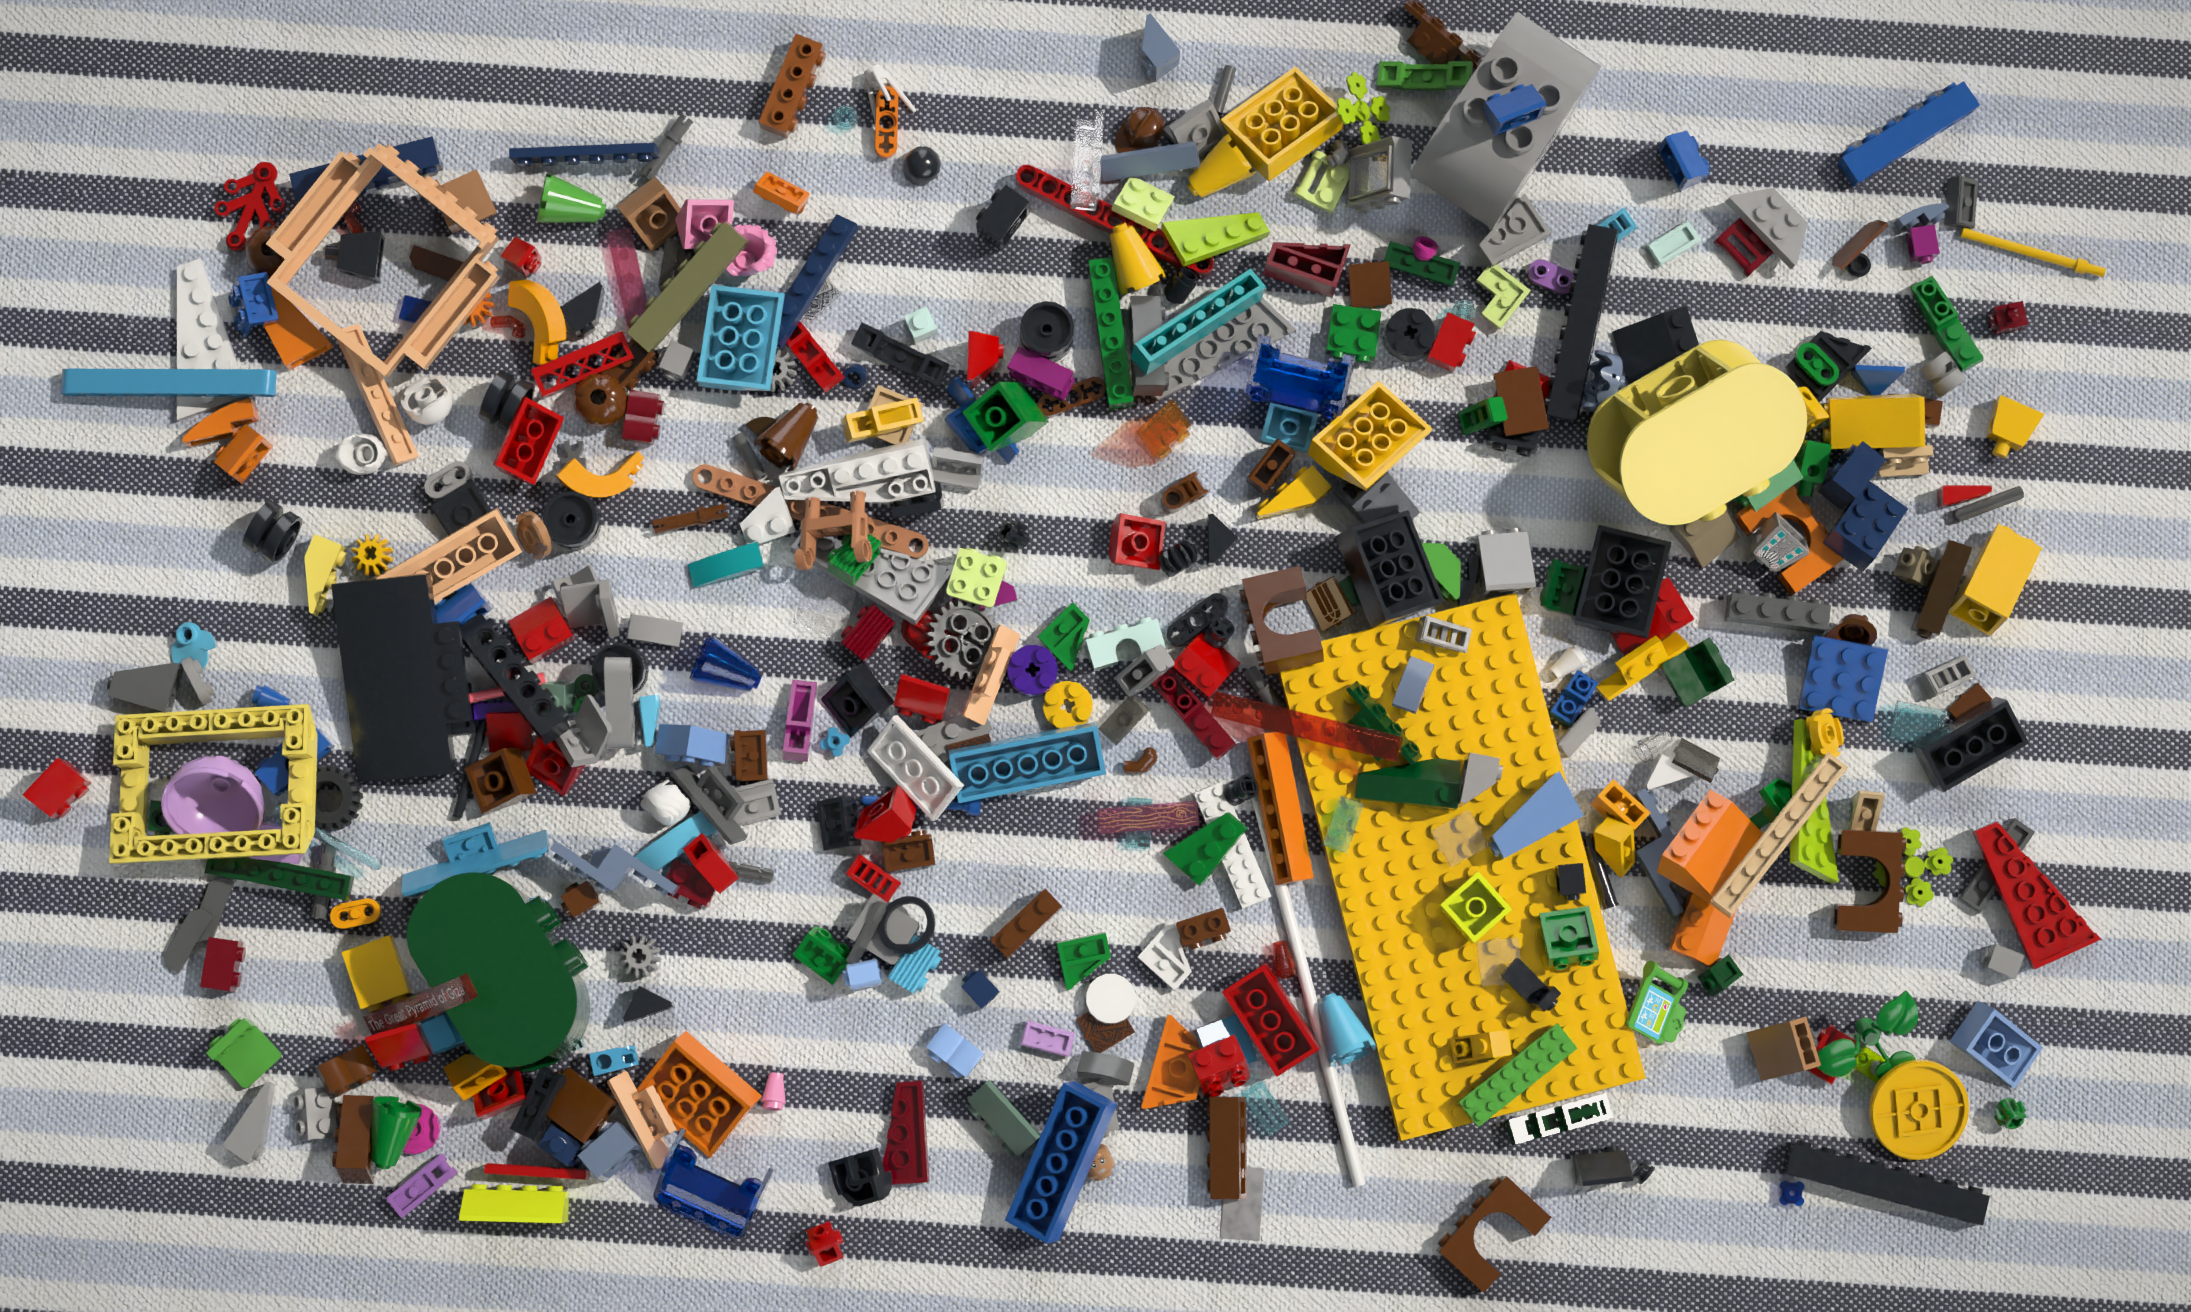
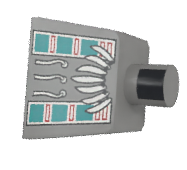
M1775 512L1751 536L1750 544L1753 554L1746 558V562L1754 571L1763 564H1766L1773 572H1777L1809 554L1807 540Z

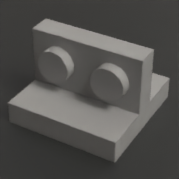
M1209 99L1201 102L1163 128L1166 136L1174 144L1195 141L1199 158L1212 150L1227 135L1218 113Z

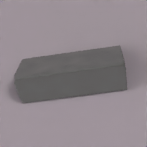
M1956 176L1947 180L1946 203L1949 208L1945 211L1944 225L1969 229L1975 228L1977 180L1963 176Z

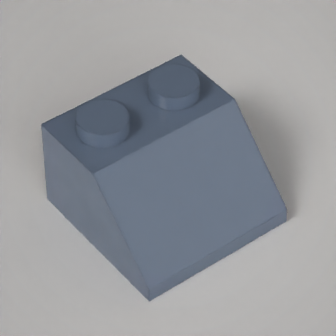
M1150 13L1146 16L1141 56L1142 65L1140 67L1148 78L1152 76L1157 81L1179 65L1180 50Z
M610 1122L600 1131L602 1135L595 1141L591 1139L580 1148L582 1152L578 1155L597 1179L605 1182L643 1150L639 1142L618 1122L614 1124Z

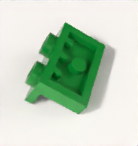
M815 926L808 932L793 956L833 985L847 967L846 965L849 964L846 959L851 949L831 937V934L826 929Z

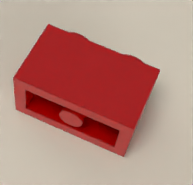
M1447 312L1426 361L1452 373L1456 366L1461 368L1467 355L1462 353L1466 344L1471 346L1476 332L1472 331L1475 323Z

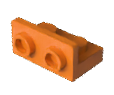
M768 171L755 184L753 190L754 193L760 195L763 199L769 200L786 211L795 214H801L804 211L810 195L809 192Z

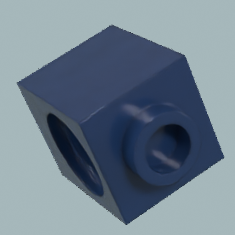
M972 970L962 979L964 984L961 988L981 1009L986 1007L1000 993L980 970L976 973Z

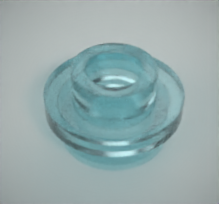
M843 105L835 110L833 119L838 128L849 130L857 124L858 115L853 107ZM843 115L850 116L848 122H843L841 118Z
M1458 300L1455 302V306L1452 307L1451 313L1465 320H1470L1476 316V309L1473 302Z

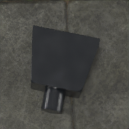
M381 232L342 234L339 246L326 245L325 260L337 261V269L340 273L380 283L385 237Z

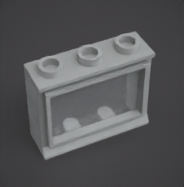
M1390 136L1348 150L1350 167L1349 204L1346 205L1347 208L1355 209L1356 213L1366 214L1370 213L1371 209H1384L1385 205H1398L1400 201L1410 198L1412 140Z

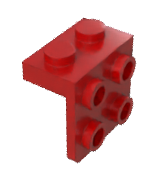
M1235 1035L1188 1054L1199 1079L1204 1097H1217L1224 1090L1231 1087H1240L1250 1079L1246 1058Z

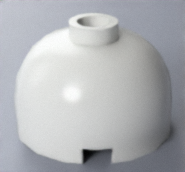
M434 376L435 379L428 380L427 377L420 378L404 391L406 397L404 401L401 399V404L407 415L417 423L422 425L438 423L452 409L453 396L444 379L439 376Z

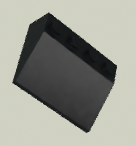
M1687 306L1663 312L1612 331L1629 385L1699 345Z
M1409 510L1351 527L1335 536L1371 629L1395 622L1445 602Z
M1598 525L1574 625L1648 639L1672 542Z

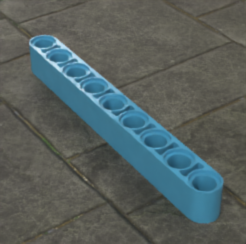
M68 368L62 369L61 394L66 396L275 397L277 371L268 369Z

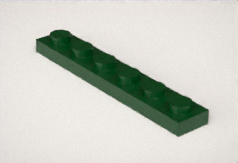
M249 857L207 859L204 872L346 901L350 899L354 876Z

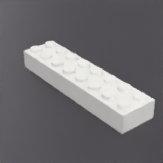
M1223 781L1193 794L1206 825L1227 812H1230L1238 819L1233 805L1229 804L1224 797ZM1244 833L1221 861L1241 909L1271 897Z

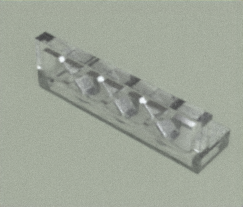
M1096 111L1093 121L1080 119L1075 121L1071 208L1096 210L1100 196L1103 111Z

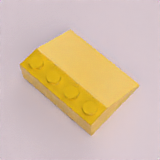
M1296 66L1221 119L1222 125L1248 161L1268 182L1343 129V123L1336 113L1338 106Z
M1377 381L1312 439L1307 454L1325 470L1366 491L1422 441L1433 428L1380 381Z

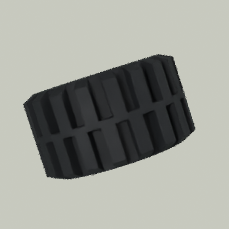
M321 766V769H317L316 797L322 787L328 784H335L341 789L342 801L340 806L331 813L320 811L316 803L315 827L327 831H332V829L340 830L343 829V826L352 824L351 820L358 817V809H362L363 805L360 803L361 799H363V793L359 790L361 789L359 783L346 771L333 766Z

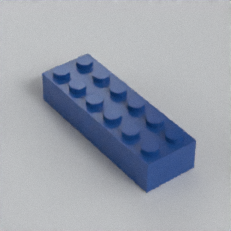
M1076 1081L1063 1083L1005 1218L1006 1222L1047 1244L1060 1240L1118 1103Z

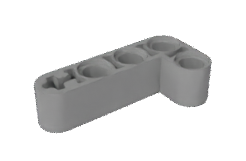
M605 657L606 719L612 727L607 747L633 749L637 734V718L634 715L632 660L631 657Z

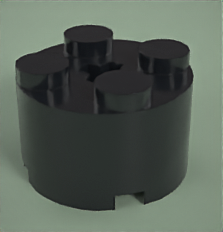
M1401 309L1393 314L1387 323L1383 336L1385 348L1389 354L1400 361H1417L1423 358L1430 350L1435 338V327L1431 318L1422 309ZM1406 331L1414 333L1412 339L1409 336H1404Z

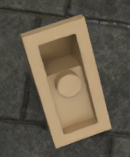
M1862 790L1851 797L1853 812L1848 829L1876 830L1885 794Z

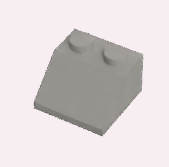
M1469 753L1465 757L1460 780L1458 807H1462L1501 779L1503 765H1499L1500 758Z

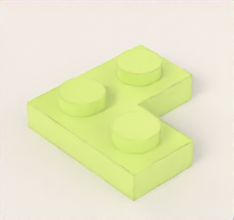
M1498 265L1492 268L1487 266L1476 280L1478 284L1495 296L1481 313V316L1499 330L1531 291Z

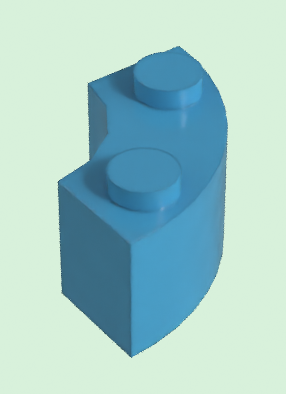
M446 1011L437 1015V1017L432 1014L420 1020L421 1025L419 1027L432 1054H439L465 1043Z

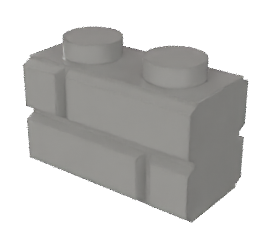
M1160 644L1144 652L1116 676V680L1124 692L1131 697L1145 690L1175 664L1167 650Z

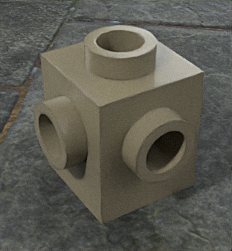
M1915 546L1914 549L1903 547L1893 575L1906 583L1927 587L1937 559L1928 554L1929 550L1923 547Z

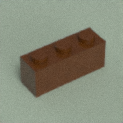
M1045 888L990 941L1009 959L1062 909V905Z

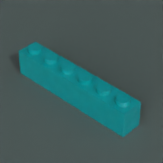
M1250 268L1136 342L1131 358L1145 375L1149 374L1261 301L1266 286Z

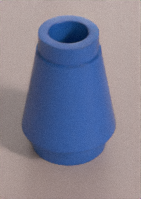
M257 685L251 704L256 705V707L283 706L290 703L289 698L266 685L264 687Z

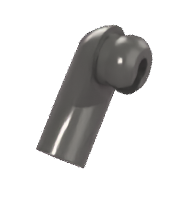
M1341 139L1333 142V154L1328 155L1326 158L1331 168H1335L1337 165L1341 166L1349 159L1346 146Z

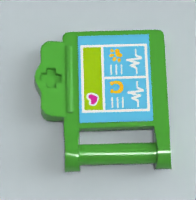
M1652 960L1646 962L1643 967V979L1625 1025L1655 1043L1674 1042L1677 1034L1684 1027L1683 1020L1686 1009L1678 1003L1688 988V981L1682 977L1676 978L1660 969L1659 965ZM1656 977L1672 986V994L1651 983L1653 978Z

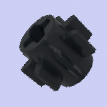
M1014 520L1011 523H1005L999 532V538L1003 540L1001 546L1014 552L1025 548L1030 539L1029 533L1025 532L1028 526Z

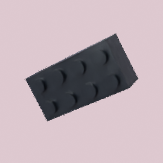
M1995 697L1911 746L1933 789L1944 793L2026 746L2029 742L2009 702Z

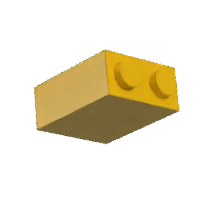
M388 935L342 952L361 1010L368 1009L369 1013L383 1009L384 1003L392 1001L393 1004L407 1000L406 995L413 993L394 936Z

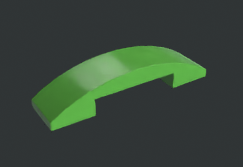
M1379 61L1377 86L1417 91L1462 89L1472 76L1473 62L1448 61V64H1405L1403 61Z

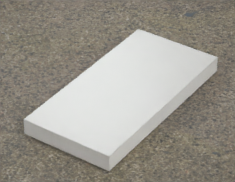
M898 715L890 719L867 749L870 756L932 821L940 817L964 786Z

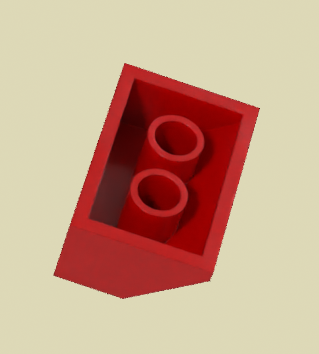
M523 396L493 465L500 472L520 482L535 485L564 417Z

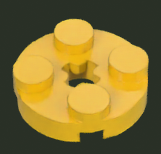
M1071 681L1055 684L1045 694L1043 702L1045 718L1057 729L1085 724L1090 718L1093 709L1092 698L1087 689L1080 683ZM1068 699L1069 702H1074L1075 706L1072 707L1071 713L1061 709V706L1064 705V700Z
M1829 708L1816 710L1812 716L1806 718V727L1810 732L1811 752L1814 756H1820L1821 758H1824L1827 752L1834 757H1838L1841 751L1837 752L1838 748L1844 742L1841 723L1838 717H1832L1830 713L1833 711Z

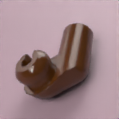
M1147 747L1143 750L1144 753L1138 761H1124V773L1148 772L1157 762L1156 750L1152 747Z

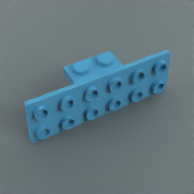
M489 822L442 837L449 860L403 874L401 893L403 897H417L442 880L454 875L469 872L490 874L497 868L505 865L511 867L527 858H540L548 852L547 830L498 844L492 825Z

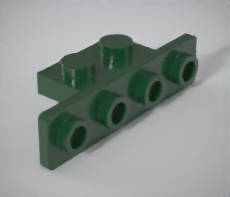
M1356 681L1346 689L1362 709L1345 725L1377 761H1380L1395 747L1411 765L1422 758L1418 746L1407 739L1400 725L1393 722L1387 716L1385 708L1373 700L1369 690L1364 685Z

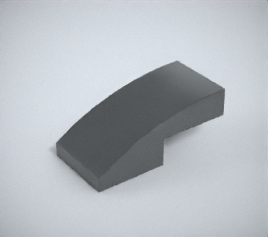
M1082 1051L1077 1074L1080 1078H1102L1105 1085L1129 1086L1134 1063L1113 1055Z

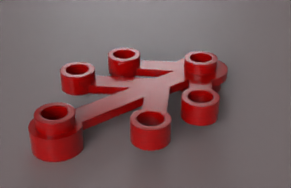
M260 162L254 167L253 174L238 180L228 179L224 184L225 190L230 195H236L240 192V189L255 184L251 193L229 202L219 201L215 204V212L220 217H227L230 212L245 207L235 231L229 233L226 238L227 246L234 252L245 250L247 243L245 233L255 210L261 222L260 228H263L267 223L276 226L270 219L261 197L265 188L271 198L270 208L274 212L281 213L286 208V203L280 197L274 183L278 177V171L270 162ZM263 170L269 171L266 177H261ZM236 183V188L232 191L229 190V185ZM276 201L282 202L280 208H274ZM225 205L227 207L226 211L220 213L219 208ZM234 237L240 238L237 244H232Z

